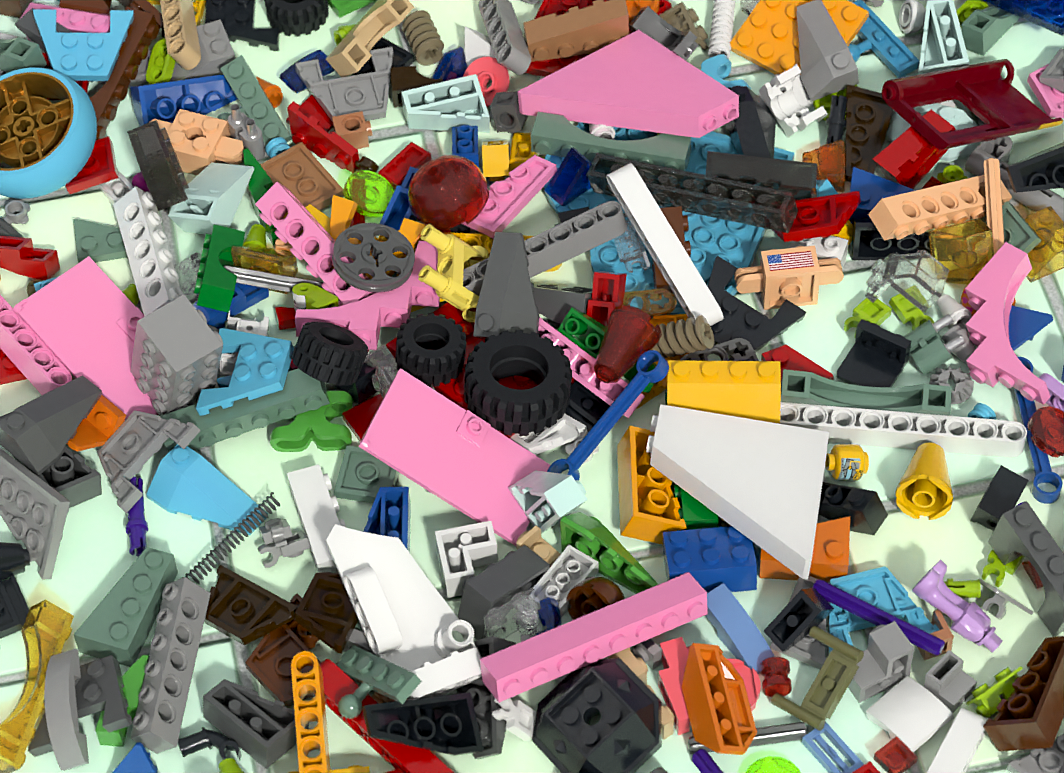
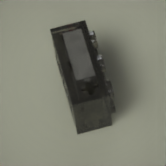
M157 120L127 131L138 165L158 211L188 200L185 189H188L189 186L166 128L160 129Z

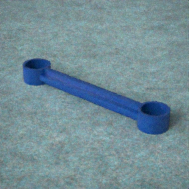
M649 350L639 357L636 364L638 373L569 457L553 462L547 472L561 474L569 469L567 475H572L575 480L579 481L580 473L578 469L649 383L661 381L667 375L669 364L658 351ZM659 361L652 371L647 372L652 363Z
M1018 357L1024 366L1033 373L1032 363L1024 357ZM1014 388L1022 423L1027 430L1026 440L1035 472L1032 495L1040 503L1051 504L1060 497L1063 485L1062 479L1051 470L1034 400L1029 401L1019 390ZM1040 483H1050L1057 490L1045 492L1037 485Z

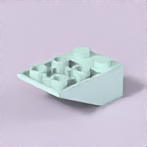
M211 162L177 194L168 217L184 232L211 234L214 224L230 228L255 168L253 166Z

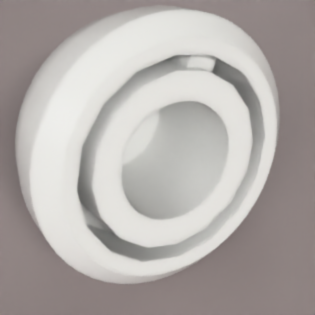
M906 0L902 4L898 20L903 33H915L924 27L926 8L921 2Z

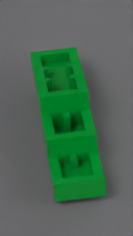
M246 148L243 150L244 166H253L255 168L248 183L253 209L260 225L265 227L266 235L274 246L276 239L279 238L274 233L277 229L273 224L269 226L259 216L261 211L255 205L273 186V181L250 150Z

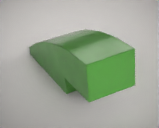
M142 655L122 676L124 683L122 688L123 695L127 698L129 705L127 712L131 716L132 721L136 716L139 693L142 689L149 655ZM103 710L96 727V734L100 745L124 747L128 727L109 733L102 726L105 711Z

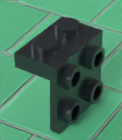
M861 319L856 328L855 344L838 368L836 377L852 385L892 387L909 361L911 341L900 334H894L875 323Z

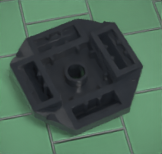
M620 658L598 660L570 672L538 703L532 742L561 773H635L662 747L661 701ZM594 715H601L598 723L589 725L590 719Z

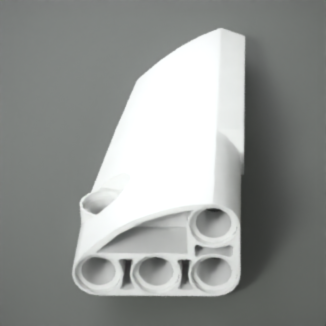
M335 524L325 541L371 650L374 654H379L380 658L415 673L422 681L407 700L443 696L482 677L480 659L482 658L473 642V627L467 621L458 619L401 540L396 537L362 532ZM452 631L459 632L463 637V642L454 640Z

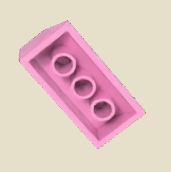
M30 3L21 16L23 17L32 8L56 10L57 22L73 33H110V14L59 8V5L50 3Z

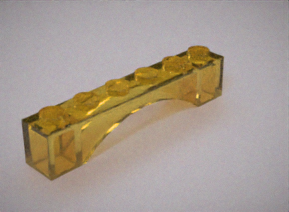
M46 599L30 607L21 631L27 658L26 679L22 694L15 708L0 723V773H12L23 766L26 760L25 751L27 745L35 735L36 730L34 726L36 720L45 707L43 702L44 687L49 659L53 655L63 653L61 652L63 645L72 632V627L70 626L74 616Z

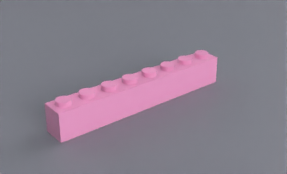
M688 572L480 659L482 681L496 700L502 702L707 615V592Z

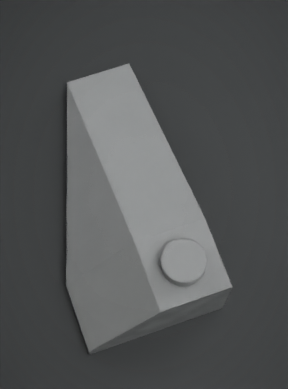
M813 0L796 7L801 81L810 101L812 102L846 89L847 84L852 86L859 84L858 67L822 0Z

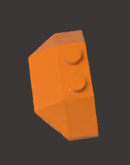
M693 643L689 649L681 688L694 740L716 753L743 755L757 734L744 680L731 662L722 655L723 651L718 645Z

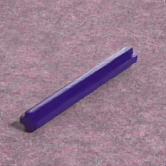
M816 580L812 587L826 601L876 626H886L895 621L910 643L934 655H940L944 648L945 642L823 580Z

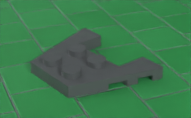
M113 655L81 665V678L74 680L78 719L105 710L102 726L109 733L131 726L132 718L127 712V707H129L127 698L123 695L122 688L124 683L119 661ZM45 712L28 747V752L34 757L53 751Z

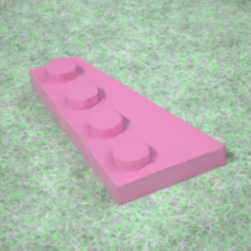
M534 155L509 172L510 177L490 185L488 192L482 196L476 195L471 198L469 205L463 209L458 207L452 211V219L494 239L495 232H502L557 173L556 164Z

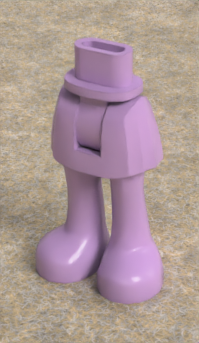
M940 559L911 591L920 599L946 614L952 620L950 629L978 646L983 644L993 653L1003 642L994 632L996 627H990V617L974 601L972 603L967 602L947 587L943 581V577L947 572V565Z

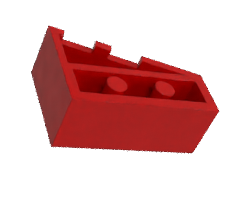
M932 109L922 116L940 133L956 131L953 125ZM911 126L875 156L873 161L887 180L914 189L948 149L939 150Z

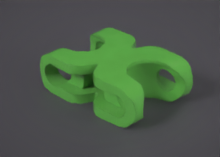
M327 391L330 404L321 406L316 410L295 415L290 418L294 421L289 425L276 427L271 433V446L280 452H302L314 441L317 448L322 451L346 449V445L350 446L352 442L350 430L345 425L333 424L330 421L341 417L342 413L352 408V396L345 391Z

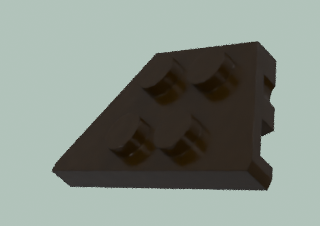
M222 565L218 567L216 573L219 578L216 586L210 589L205 624L245 646L295 619V612L298 606Z
M339 572L315 573L295 612V621L335 652L342 654L359 619Z

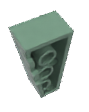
M146 547L74 633L79 653L100 659L113 655L119 661V664L131 667L136 662L160 612L163 590L166 584L174 582L178 574L174 554Z

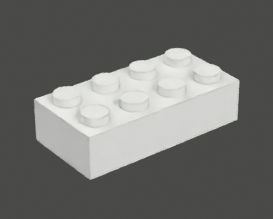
M568 545L528 593L527 605L557 623L570 607V599L567 601V595L570 590L583 580L595 577L599 572V562Z

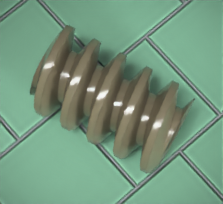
M418 10L412 12L403 21V33L419 64L423 66L436 64L443 57L444 43L441 40V36L437 32V28L434 26L428 11Z
M703 315L697 316L696 320L693 317H689L686 322L683 319L678 320L677 323L671 321L667 323V326L663 323L659 324L656 333L652 337L653 350L658 351L664 358L684 355L687 352L693 353L697 350L703 351L706 348L711 349L714 347L713 331Z

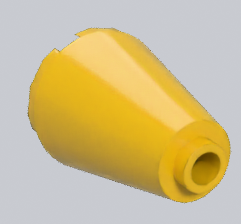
M923 443L917 448L896 488L897 506L903 513L912 518L920 519L921 515L929 516V520H934L944 516L952 506L953 492L945 452L941 446L935 443Z

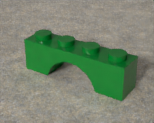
M214 224L212 233H206L194 293L198 294L196 305L229 313L237 275L226 270L224 265L237 267L243 247L244 231Z

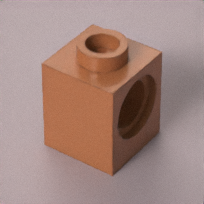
M363 111L332 117L333 128L336 134L356 149L369 147L368 136H372L370 121H365Z

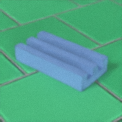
M825 722V726L821 731L814 729L802 737V744L828 773H841L840 770L843 773H852L864 765L827 722ZM822 733L852 765L850 768L838 756V753L820 736ZM823 751L832 759V761L823 753Z

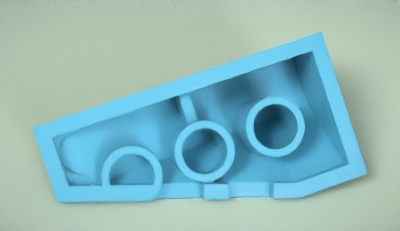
M178 444L161 460L146 494L148 499L167 512L174 514L180 512L191 515L194 520H208L218 523L219 527L234 530V527H238V523H242V520L246 519V516L250 515V512L254 511L255 507H258L256 502L204 457L188 446L183 449ZM257 510V513H259V514L264 518V521H265L267 518H265V517L261 514V512H260L259 510ZM253 514V516L260 522L261 525L263 522L260 521L255 514ZM249 518V520L256 526L257 529L259 526L255 524V522L251 518ZM244 521L253 533L255 530L248 524V522ZM240 525L241 528H242L243 530H245L248 535H251V534H252V533H249V532L244 528V526Z

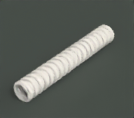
M736 0L713 1L708 50L709 58L721 54L726 55L728 59L730 58V42L732 40Z

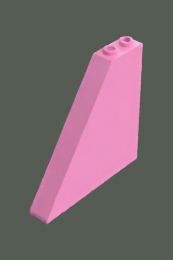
M640 30L517 91L519 112L522 115L537 116L538 112L563 115L568 121L604 124L612 127L700 138L739 117V95Z

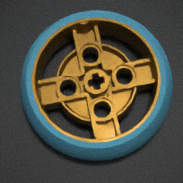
M47 68L18 69L0 76V163L5 162L13 167L10 169L0 168V195L9 198L26 199L52 193L77 176L90 158L97 136L95 110L88 94L67 75ZM45 98H55L63 101L53 104Z

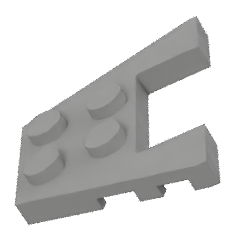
M392 47L370 50L372 55L370 59L374 72L330 80H323L318 59L295 63L296 73L331 120L334 116L363 111L365 121L386 118L391 77L390 68H392L393 59Z
M134 410L97 451L104 472L111 481L110 487L112 492L118 499L116 501L117 505L127 513L143 496V493L130 483V480L142 470L144 464L154 453L161 449L162 444L168 438L185 449L201 430L191 422L185 424L177 419H162L159 415Z

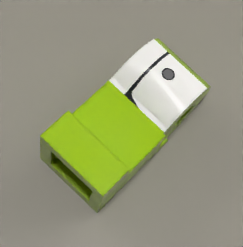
M299 283L292 289L295 311L297 309L329 308V305L331 307L339 306L337 296L311 283Z

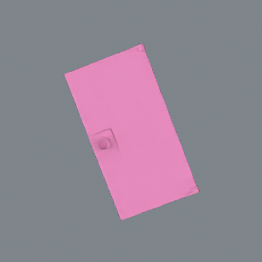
M89 256L13 307L14 312L41 339L75 378L83 375L101 389L102 395L126 414L125 420L134 410L159 415L152 405L151 398L147 393L143 394L139 390L136 378L130 372L137 321L143 318L144 314Z
M401 368L398 370L358 445L361 449L476 522L492 521L494 533L516 546L519 536L526 531L530 520L508 487L535 470L547 472L550 467L549 463L495 430L480 417L469 410L466 411Z

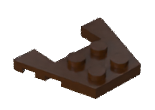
M296 593L290 600V603L299 606L302 597ZM295 619L266 634L245 662L247 670L274 699L284 702L285 707L294 704L291 672L292 659L300 652H311L293 632L299 624ZM313 666L304 667L301 673L310 672ZM307 694L303 698V700L314 697L315 695Z

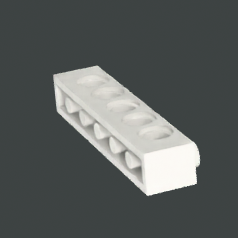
M135 186L115 202L113 207L145 317L182 296L183 292L178 283L179 276L173 266V256L168 249V239L163 232L162 219L156 208L157 201L150 192H144Z

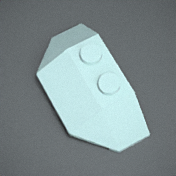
M936 103L913 108L921 116L932 109L953 125L956 130L978 126L961 109ZM893 111L886 138L890 143L911 127L895 111ZM982 142L949 148L940 160L953 161L966 158Z

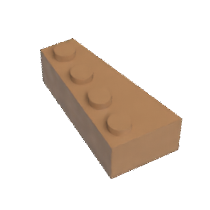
M596 0L589 7L579 9L576 6L569 8V11L559 16L553 13L523 22L524 39L531 56V62L592 54L629 35V14L626 0H608L605 2L604 0Z

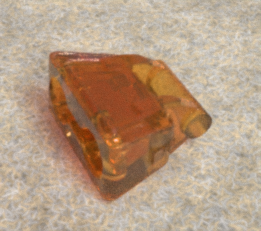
M844 140L820 146L810 152H804L802 154V180L805 182H815L828 179L836 191L844 192Z

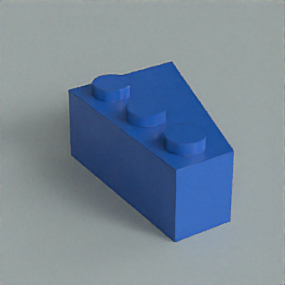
M853 167L850 192L859 191L861 203L853 212L849 221L852 223L853 219H871L868 214L882 198L916 190Z

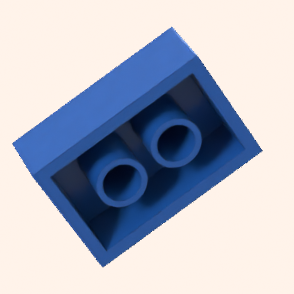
M733 526L663 532V558L667 581L689 572L707 593L723 583L731 592L757 590V563L753 542Z

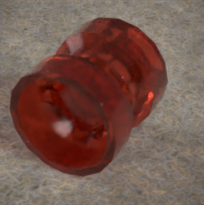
M771 657L763 660L760 668L761 675L764 677L762 681V692L764 695L773 697L776 693L781 696L790 694L792 682L788 677L790 674V662L788 659Z

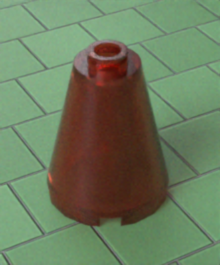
M623 305L621 309H617V307L613 309L594 364V371L600 381L604 383L618 382L637 364L639 357L643 353L652 350L659 343L662 336L661 329L658 324L654 327L649 322L651 317L647 313L629 305Z

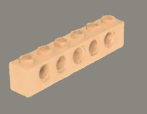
M984 175L882 198L868 215L884 241L893 238L900 240L914 233L920 235L934 228L935 230H940L950 224L960 225L966 220L973 219V221H977L986 216ZM1001 181L1003 205L1004 203L1009 201L1012 198V196L1003 184V182Z

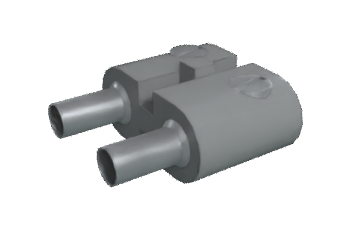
M232 104V114L228 117L230 137L241 140L244 149L248 148L257 161L262 160L265 157L266 148L263 142L262 131L255 125L254 119H249L244 113L240 112L238 104Z

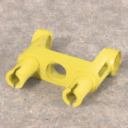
M428 224L423 228L420 238L437 248V271L426 265L421 269L418 280L435 289L438 297L461 310L462 316L466 321L475 323L476 312L469 311L468 309L477 307L479 296L463 287L464 267L468 268L489 258L488 250L482 246H470L455 235H445L431 224ZM476 256L481 257L483 259L476 261L470 258Z

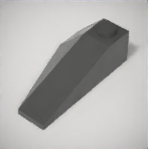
M495 232L476 307L474 337L485 340V338L493 334L498 336L500 332L507 330L509 333H514L516 330H524V333L531 334V331L538 333L540 316L534 301L533 292L535 291L533 283L530 281L529 262L522 233Z
M82 375L16 408L0 421V445L39 476L60 459L64 453V447L70 438H74L77 433V427L83 419L87 418L102 395V390Z

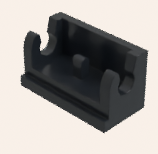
M1001 465L970 521L977 522L994 531L1002 514L1016 506L1029 480Z

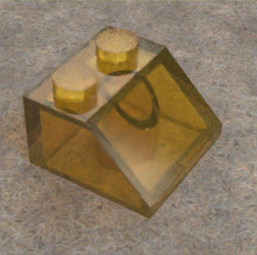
M1051 206L1030 214L1024 219L1042 240L1028 253L1032 270L1026 277L1030 283L1064 268V222Z
M980 218L928 231L933 279L936 282L969 285L994 256L992 230Z

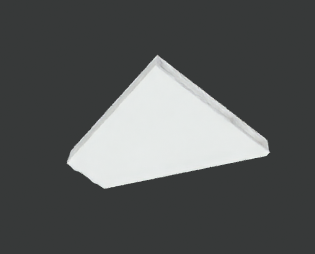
M660 404L659 414L653 415L650 432H655L654 436L649 435L646 452L651 453L650 465L799 577L808 579L812 562L829 432Z

